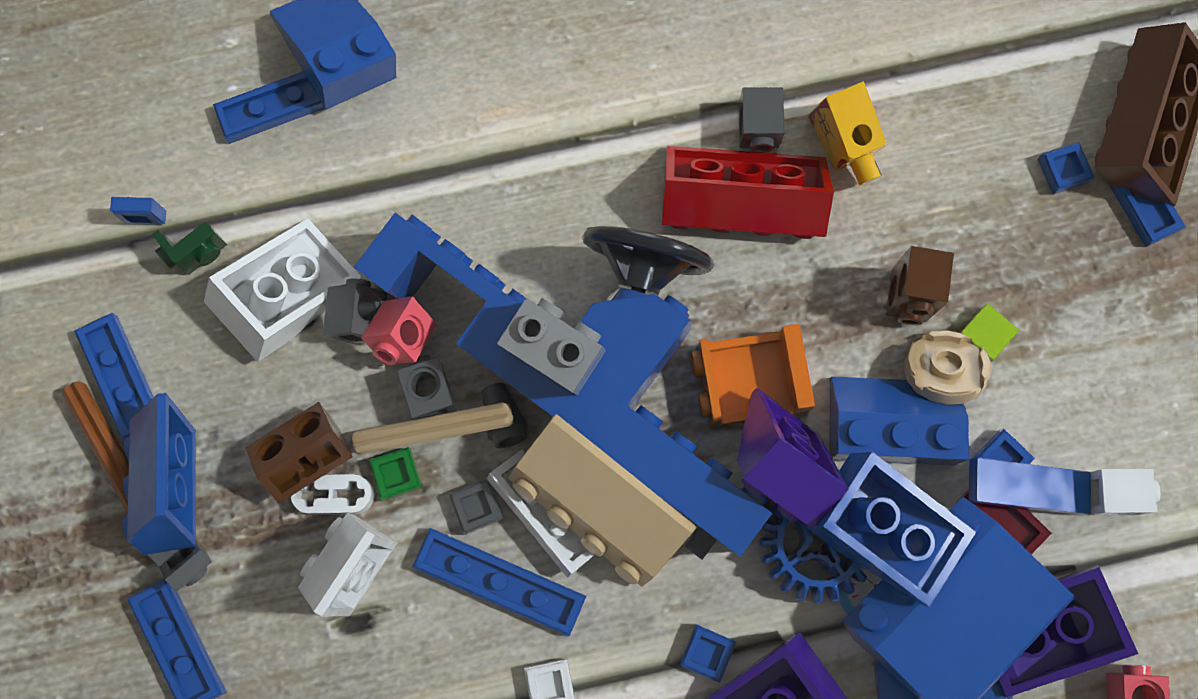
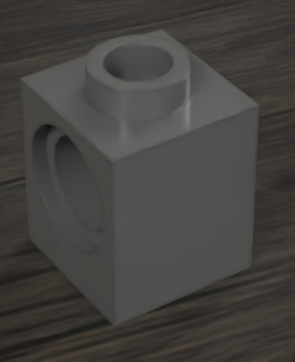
M743 87L738 103L739 148H750V151L756 153L770 152L774 148H779L785 134L783 87Z
M355 278L347 279L344 285L328 287L323 336L352 344L365 343L361 337L383 301L387 300V292L372 288L370 281Z
M429 355L419 356L416 362L406 363L407 367L397 370L413 420L457 411L444 367L438 357L431 359ZM425 378L435 379L437 386L431 395L426 397L417 395L416 388L421 380Z

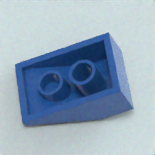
M294 0L269 11L270 16L325 110L397 78L396 53L378 23L358 0Z
M873 452L851 453L839 470L849 490L813 529L805 523L803 525L839 553L922 605L930 607L976 532Z

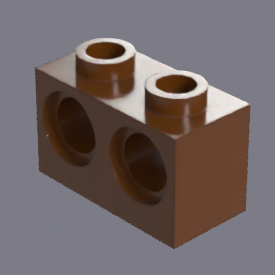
M910 246L892 268L886 315L897 317V321L902 324L921 325L944 307L949 299L954 253Z
M317 402L245 447L256 478L278 503L286 500L353 457L340 428L320 402Z

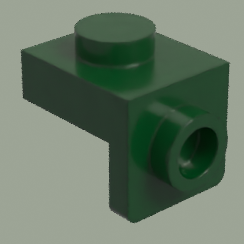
M206 221L175 245L159 230L152 234L153 238L160 245L155 252L170 269L178 266L188 275L200 266H206L215 261L221 253L220 250L227 246L222 237Z

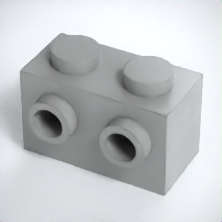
M526 298L497 344L578 395L606 352L605 348L598 344L602 336L581 322H578L577 326L573 328L560 320L564 312L547 300L541 298L539 303L535 304Z

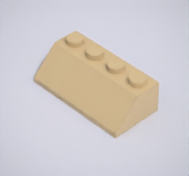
M557 414L518 462L508 478L513 483L514 490L522 498L530 502L535 500L547 510V516L554 524L563 529L569 528L581 538L582 545L590 553L599 557L603 555L616 566L615 571L621 578L631 584L637 583L641 587L659 573L697 527Z

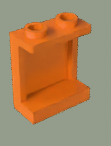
M800 324L783 326L779 332L709 342L708 338L699 339L696 347L697 351L691 352L694 376H702L704 392L698 393L700 413L702 418L709 417L710 428L744 423L751 393L756 387L793 415L809 413L815 407Z

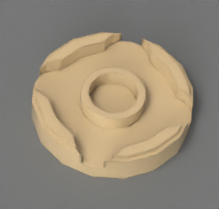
M944 330L928 332L922 335L920 340L915 343L913 341L908 347L903 369L907 382L916 393L933 402L954 405L965 404L980 396L987 387L992 365L988 353L982 346H980L979 350L976 345L972 344L970 337L961 333Z

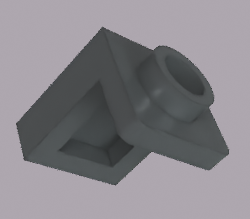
M197 540L196 547L148 555L159 566L165 581L176 592L184 585L191 586L199 581L207 572V566L212 562L205 548Z

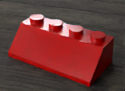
M667 146L662 225H670L679 230H688L692 227L711 228L719 233H729L733 230L750 231L760 236H770L774 233L790 234L800 239H811L814 236L826 237L834 195L827 158Z

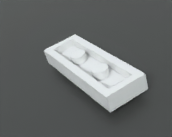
M521 449L489 473L487 480L568 578L595 555L582 545L581 538L569 528L563 529L554 524L547 516V510L535 500L533 502L527 501L514 490L513 483L508 478L515 466L525 455Z

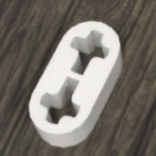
M335 474L324 475L311 483L319 491H329L328 498L314 499L313 506L310 507L309 501L302 499V493L310 490V484L291 496V502L295 508L303 513L312 515L347 514V512L350 514L365 512L373 504L375 492L372 484L359 475ZM357 483V488L363 490L365 495L364 498H358L356 505L352 506L350 500L337 498V491H350L352 484Z

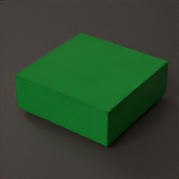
M410 447L369 460L381 501L423 488Z

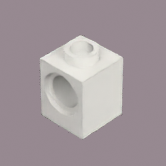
M1100 469L1091 472V514L1089 516H1139L1157 513V505L1160 501L1161 493L1158 482L1154 480V470Z

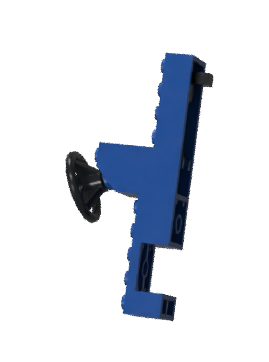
M396 212L392 215L356 263L355 269L387 293L399 299L414 296L436 265H438L487 302L455 344L554 417L556 414L659 497L696 523L699 527L684 547L701 560H703L717 540L741 557L772 515V512L765 508L769 499L765 496L762 498L755 496L745 486L742 490L729 481L733 472L711 457L707 464L693 455L698 448L695 444L677 431L672 437L666 435L659 429L663 421L642 405L639 406L636 412L633 410L692 330L691 319L688 318L690 315L687 313L689 309L670 295H667L663 300L658 296L660 290L680 274L704 275L709 273L714 267V262L707 253L690 244L650 232L614 226L587 228L582 235L583 243L595 252L606 256L619 281L618 286L621 288L611 301L593 303L580 320L581 323L602 336L598 344L603 346L606 352L579 394L576 395L497 344L526 298L513 288L508 295L502 290L506 284L479 263L474 270L470 268V265L473 263L471 258L447 239H444L439 245L437 242L441 236L413 214L407 220Z

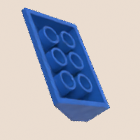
M962 496L949 512L976 533L930 607L922 605L886 581L881 580L842 620L852 639L919 699H981L1074 599V595L998 522Z

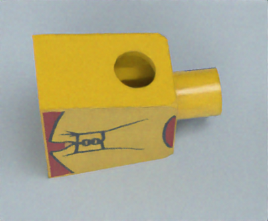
M864 81L825 97L808 115V118L833 168L837 171L850 165L859 186L881 177L882 174L873 155L886 146V139Z

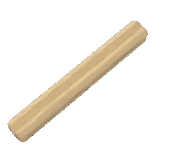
M502 402L355 431L352 435L353 449L356 453L367 454L509 427L513 424V412L510 404Z

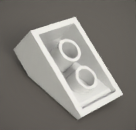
M307 218L209 277L204 303L253 358L259 362L291 341L326 310L328 287L344 285L347 279H360L361 276Z
M347 512L344 518L338 517L331 524L325 535V539L328 542L320 555L313 554L305 563L300 573V576L304 579L298 586V589L312 610L321 617L350 616L397 545L396 541L356 515Z

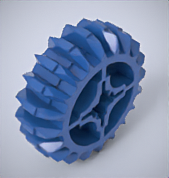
M776 506L769 508V511L772 512L771 516L777 522L766 521L762 529L772 533V537L760 538L758 545L761 547H771L772 553L760 557V560L763 564L775 561L777 567L768 573L770 579L778 578L782 574L786 577L781 583V591L788 592L796 584L795 598L797 600H804L808 590L811 589L813 603H821L824 589L830 601H838L840 595L838 585L846 594H852L855 592V588L849 579L850 577L858 582H865L867 576L858 568L859 564L847 558L842 568L839 564L841 560L836 550L826 542L821 546L824 552L823 556H820V551L809 552L801 556L804 551L809 549L808 546L813 540L810 536L811 531L799 519L794 522L796 525L794 529L799 536L798 546L786 557L783 539L785 529L790 520L783 516ZM807 560H813L822 569H827L832 577L823 581L813 580L801 575L794 568Z

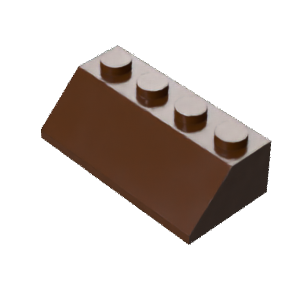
M1186 22L1138 28L1134 43L1128 50V62L1123 78L1117 85V97L1112 113L1108 115L1106 120V132L1101 147L1095 155V169L1112 188L1115 189L1117 186L1129 189L1132 195L1159 204L1165 202L1172 206H1176L1198 132V39Z

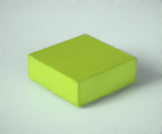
M987 303L960 333L972 339L971 343L976 345L979 350L980 346H982L988 353L990 362H992L1020 330Z

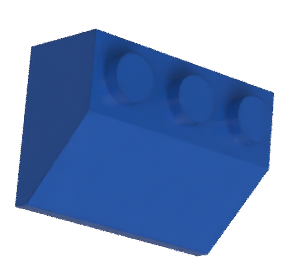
M831 376L829 453L833 460L846 461L851 453L873 452L886 463L955 466L969 460L968 414L964 404L946 405L928 400L916 393L907 380Z
M160 393L130 420V437H126L124 442L125 454L129 461V475L125 476L123 481L124 493L128 500V515L123 518L122 529L126 541L130 542L143 555L196 547V430L167 393Z

